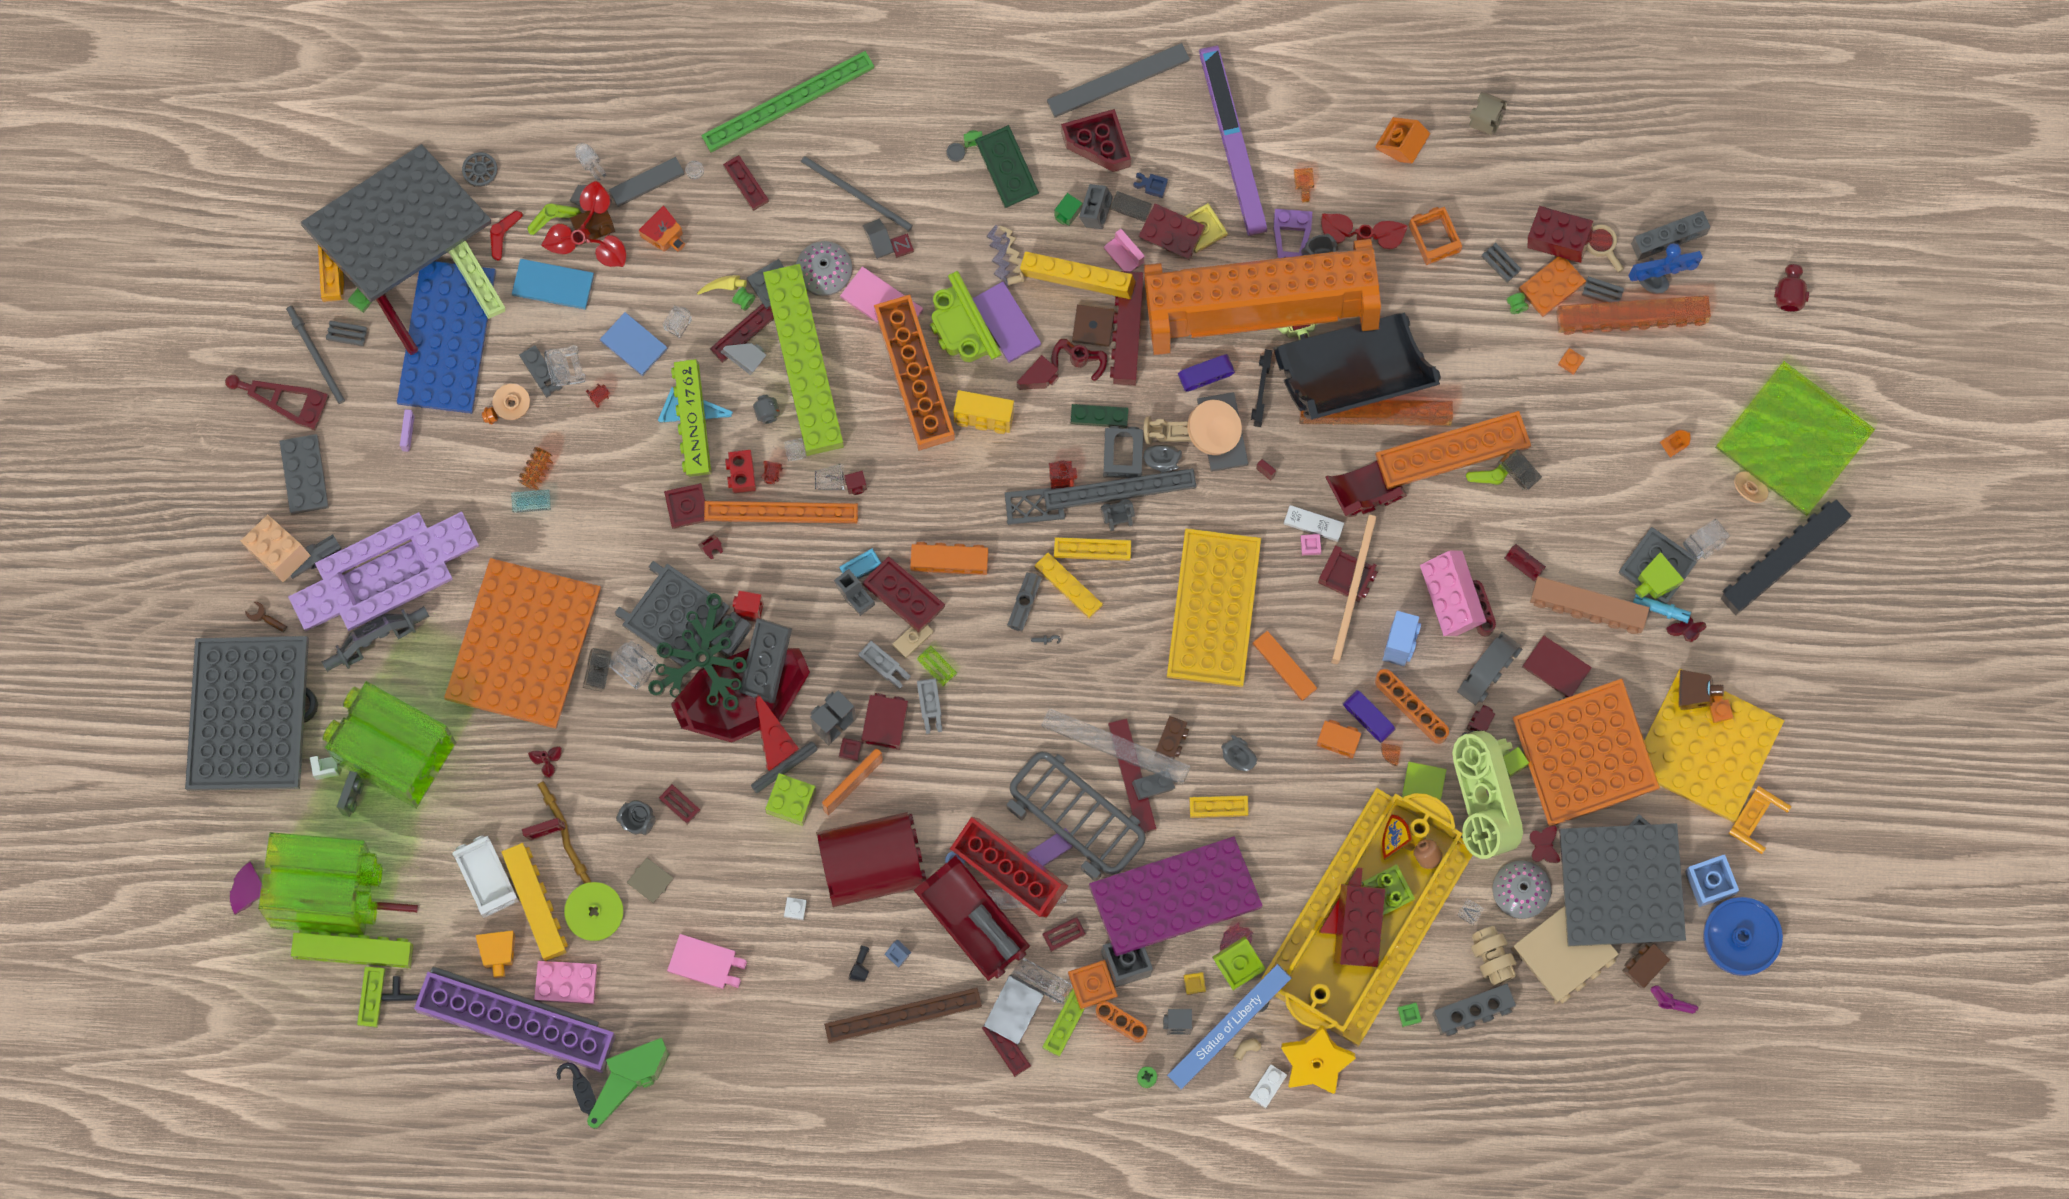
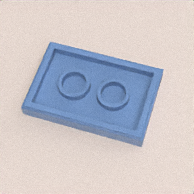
M626 312L600 338V341L641 376L668 349Z

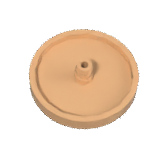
M1205 401L1195 407L1188 418L1187 429L1192 443L1206 454L1221 455L1227 453L1240 440L1242 433L1241 420L1237 412L1223 401Z

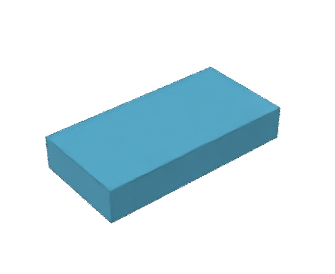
M872 548L839 568L842 574L850 569L857 579H860L874 571L881 562Z

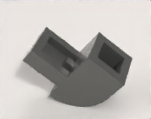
M850 569L834 580L841 595L860 616L875 606L873 599L863 589L861 582Z

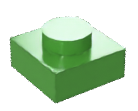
M972 130L964 134L965 148L977 146L975 139L983 136L982 131Z
M358 288L348 299L350 304L363 313L372 303Z
M1417 1002L1397 1008L1402 1027L1422 1022Z

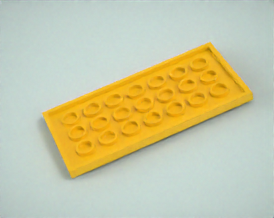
M1185 528L1167 678L1243 687L1261 538Z

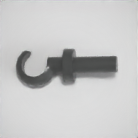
M1044 635V638H1031V642H1044V645H1047V642L1058 639L1057 644H1059L1061 638L1058 635H1052L1050 638Z

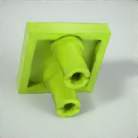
M1397 864L1362 882L1365 886H1378L1385 889L1383 915L1415 899Z

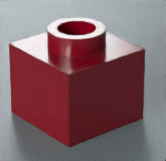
M863 470L844 475L848 494L860 495L864 493V490H867Z

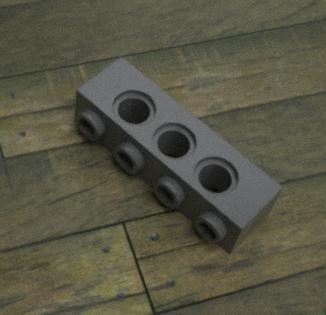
M1704 211L1634 236L1631 245L1639 261L1665 251L1668 245L1672 243L1681 245L1707 235L1710 225Z
M1508 984L1436 1009L1432 1014L1440 1035L1446 1034L1451 1036L1458 1033L1457 1029L1462 1027L1467 1030L1475 1027V1023L1483 1020V1023L1493 1020L1495 1015H1508L1513 1012L1512 1009L1515 1008L1516 1004ZM1488 1001H1496L1498 1008L1491 1009L1488 1006ZM1477 1007L1480 1015L1473 1016L1470 1013V1008ZM1454 1013L1459 1014L1462 1019L1461 1022H1454L1451 1015Z

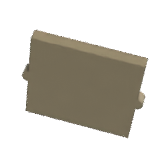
M646 858L640 867L635 869V873L627 881V884L654 904L659 896L666 892L665 889L674 878L650 859Z

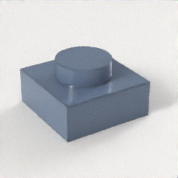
M897 939L884 955L899 968L912 952Z

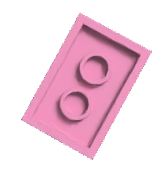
M538 961L534 1000L594 1004L597 964Z

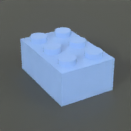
M1396 611L1382 661L1405 667L1406 661L1410 662L1421 627V623H1418L1419 616Z

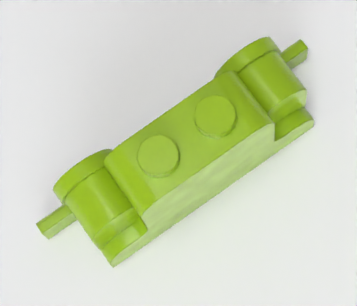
M956 271L949 274L948 278L952 287L938 290L934 294L933 303L935 311L932 313V323L929 324L933 334L937 333L939 337L938 344L942 351L946 350L952 356L960 354V358L965 362H973L985 355H989L991 360L1002 356L959 272Z

